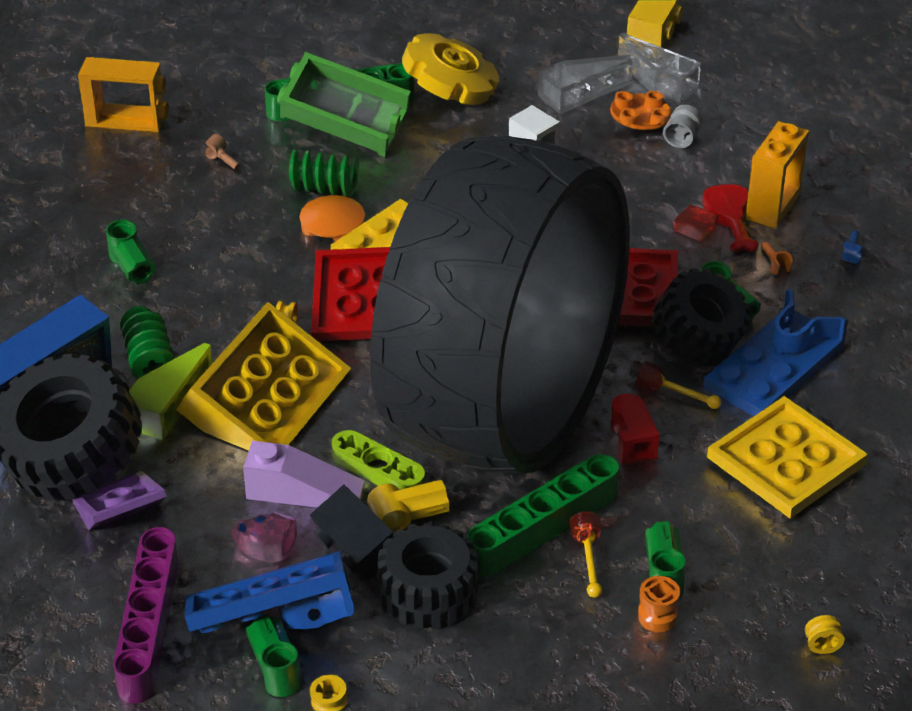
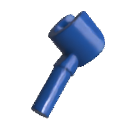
M852 231L849 241L846 240L843 247L845 250L841 256V260L854 265L859 264L864 253V247L857 244L859 238L858 231Z

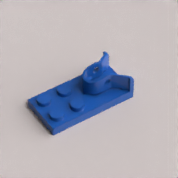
M787 289L784 309L706 375L703 388L754 417L783 396L788 398L844 348L848 319L844 317L820 316L810 319L794 310V291Z
M338 551L187 595L185 620L189 632L198 629L200 633L212 632L221 628L223 622L239 618V621L242 622L250 621L260 617L263 614V610L277 606L283 626L289 629L319 628L324 624L343 617H350L354 614V604L341 553Z

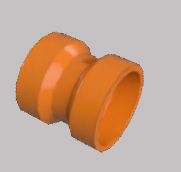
M652 576L647 578L640 587L638 620L649 631L665 632L671 630L678 620L680 588L669 577Z

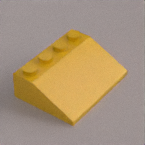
M267 302L189 389L176 410L204 433L248 451L252 441L289 445L350 371L351 367Z

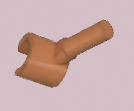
M213 134L206 141L207 146H209L205 150L206 156L209 159L218 157L234 170L239 169L240 164L225 151L227 147L225 139L218 134Z

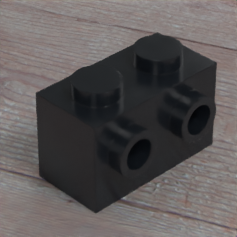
M344 484L309 515L317 527L313 534L327 549L334 546L340 551L344 567L353 574L358 570L368 580L378 571L379 550L383 549V543L387 538H393V531Z

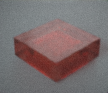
M690 204L673 220L672 230L701 242L718 225L719 216Z

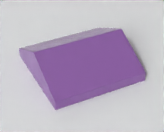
M139 471L112 481L109 484L101 485L98 487L99 491L90 495L86 492L81 493L79 498L72 499L88 530H92L159 505L167 496L165 490L143 471Z

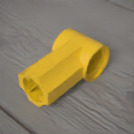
M442 480L400 490L394 484H382L374 488L369 493L367 499L371 511L393 533L399 529L404 531L412 520L449 511V500Z

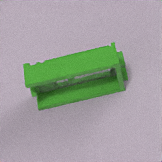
M305 52L300 63L297 61L294 63L290 72L291 80L288 86L283 85L278 94L277 103L280 104V118H290L378 152V155L385 157L409 109L411 91Z

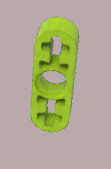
M345 430L337 433L332 438V458L335 463L378 486L390 483L396 485L400 490L425 484V471L420 464L359 432ZM374 460H383L388 463L381 468H374L368 465Z

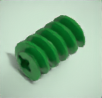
M294 149L289 162V180L295 191H300L303 187L308 193L314 192L316 188L320 194H326L330 190L332 195H339L342 191L343 195L349 198L355 192L358 184L359 159L357 157L353 166H350L348 156L344 155L341 163L337 164L336 155L331 154L328 163L324 162L323 153L319 152L316 160L312 161L310 151H306L303 159H299L298 150Z
M134 306L122 315L119 322L132 376L139 379L175 359L164 318L159 313L151 311L146 307Z

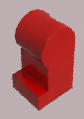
M630 393L617 395L612 401L610 424L611 429L619 435L618 457L621 464L626 465L657 459L659 433L643 400L639 396Z

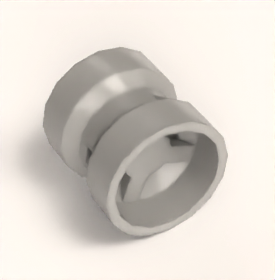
M686 104L676 107L663 129L665 140L676 148L688 147L702 125L703 118L701 113L695 107Z

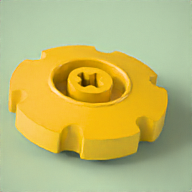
M431 33L416 35L412 42H408L402 56L404 69L409 75L418 80L417 84L432 94L446 100L454 99L467 105L482 104L488 101L490 95H493L499 83V74L495 66L491 62L486 61L481 52L454 38L447 39L439 34Z

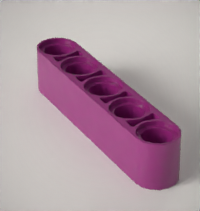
M163 527L151 528L144 532L140 538L114 657V672L118 695L125 702L132 704L142 703L148 700L154 693L179 568L175 535L171 530Z

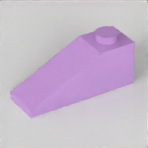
M252 441L243 466L246 499L318 508L344 484L360 500L365 487V480L285 444Z

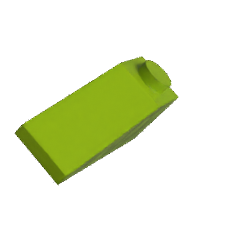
M203 343L140 377L131 387L129 392L141 413V434L164 440L182 415L176 410L189 389L213 363L211 344Z

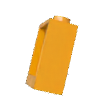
M94 57L85 58L78 74L85 126L159 132L163 120H167L169 115V103L164 101L166 77L161 75L160 63ZM102 81L148 84L151 106L105 103Z
M778 121L752 157L746 220L777 229L801 194L809 130L797 127L791 123Z

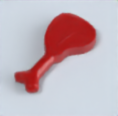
M736 184L708 187L703 193V208L715 222L731 228L735 241L730 245V250L734 253L741 251L753 253L757 251L759 243L748 236L743 224V214L747 211L749 191L745 187Z

